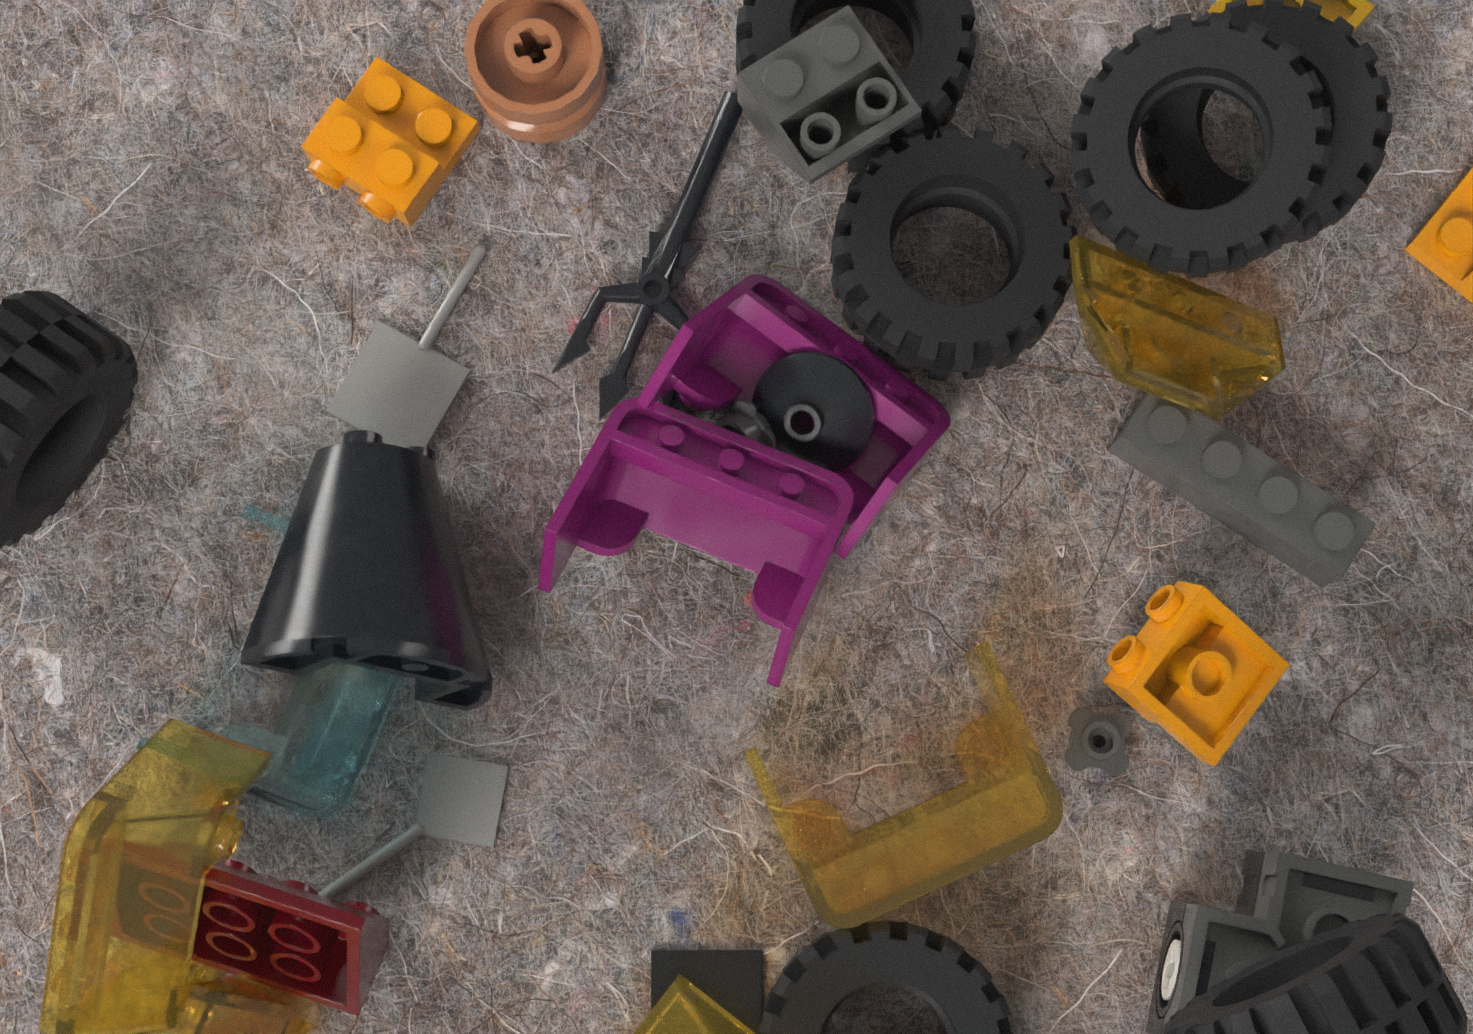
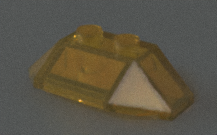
M1076 235L1069 241L1074 294L1086 349L1116 381L1220 420L1286 368L1277 317L1169 272L1166 275L1151 270L1149 265L1133 257L1131 259L1121 252L1080 235Z

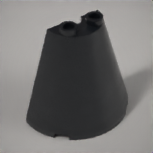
M354 430L346 432L343 435V443L327 446L316 451L243 646L241 664L303 676L333 663L340 662L414 678V700L465 711L475 709L491 697L493 678L435 465L436 453L427 447H401L382 443L383 437L373 431Z

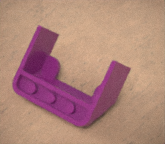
M752 274L682 325L636 403L646 410L670 390L674 389L678 392L681 400L695 410L702 412L709 410L721 411L732 402L735 403L741 399H747L752 402L756 385L764 372L778 360L788 355L806 351L821 352L832 355L848 364L857 372L869 390L874 406L875 421L872 437L862 455L847 468L835 472L849 483L854 494V504L847 523L852 526L834 550V553L844 560L875 525L950 426L951 419L947 410L937 399L882 358L876 356L863 344L784 285L767 276ZM797 411L796 417L800 425L807 430H812L814 428L813 417L806 411Z
M631 398L619 403L610 414L545 527L538 589L547 593L552 591L576 546L602 556L619 555L632 548L643 528L758 574L751 595L752 608L763 622L781 630L766 682L779 688L813 614L835 557L834 550L840 543L854 504V494L851 486L844 478L832 471L657 401L646 410L636 403L638 398Z

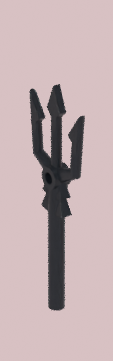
M724 92L665 234L649 231V258L642 257L640 279L634 283L597 287L551 373L559 371L591 351L586 340L607 302L640 304L611 374L599 379L600 421L629 393L625 379L653 312H658L678 330L690 319L671 295V292L686 278L685 273L682 271L699 255L698 250L689 245L688 241L743 112L742 107L737 101L736 93ZM672 389L662 397L664 405L672 407L677 391Z

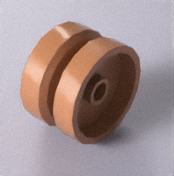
M486 0L470 21L464 44L468 73L478 104L493 126L513 139L536 144L565 140L588 126L603 104L608 79L598 22L583 1Z

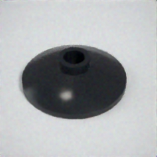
M813 351L788 355L778 360L764 372L753 394L752 403L756 408V412L762 414L769 422L776 438L777 450L834 473L854 463L865 451L872 437L875 414L869 390L853 368L832 355ZM797 411H806L813 417L814 428L812 430H807L800 425L796 417Z

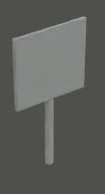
M477 244L419 342L378 321L327 407V413L358 430H368L380 434L383 437L382 443L401 447H428L471 373L470 369L431 349V346L486 254L487 249L485 245Z

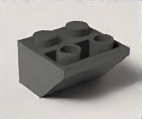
M849 5L738 73V103L771 152L809 184L814 183L921 116L922 113L921 108Z

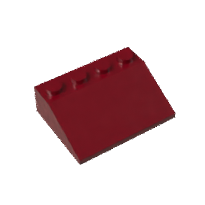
M103 830L97 831L92 840V846L111 934L357 1016L360 1015L388 948L389 918L381 916L375 908L359 901L341 903L320 896L315 889L299 881L286 880L281 883L259 876L251 867L239 861L223 860L220 863L196 855L190 847L175 840L164 839L157 842L138 835Z

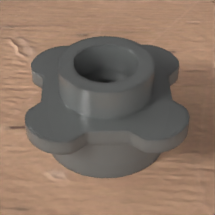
M747 399L735 402L734 412L731 415L721 417L716 424L719 427L774 449L777 448L776 438L769 422L762 414L756 412L754 404Z
M1086 707L1074 710L1068 718V725L1072 731L1069 738L1070 747L1065 751L1064 755L1067 765L1075 771H1083L1089 767L1102 768L1107 774L1112 776L1123 773L1129 765V758L1124 751L1126 736L1131 733L1133 727L1130 718L1125 713L1119 711L1106 716L1093 714ZM1096 735H1100L1104 739V745L1100 748L1093 744V738Z

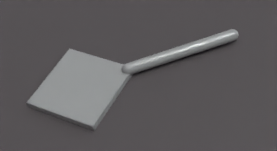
M428 752L415 824L318 892V894L329 899L334 898L421 835L494 848L509 766Z

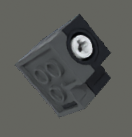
M1279 851L1246 852L1242 875H1245L1242 894H1238L1235 913L1199 904L1170 902L1145 1032L1149 1034H1163L1165 1023L1170 1020V1017L1176 1011L1185 1008L1186 1003L1211 990L1212 986L1224 979L1233 977L1242 972L1244 968L1258 961H1263L1289 946L1297 945L1309 940L1312 936L1327 930L1331 931L1340 928L1344 924L1358 919L1366 920L1373 915L1381 913L1388 915L1392 912H1400L1405 915L1406 907L1411 904L1414 882Z

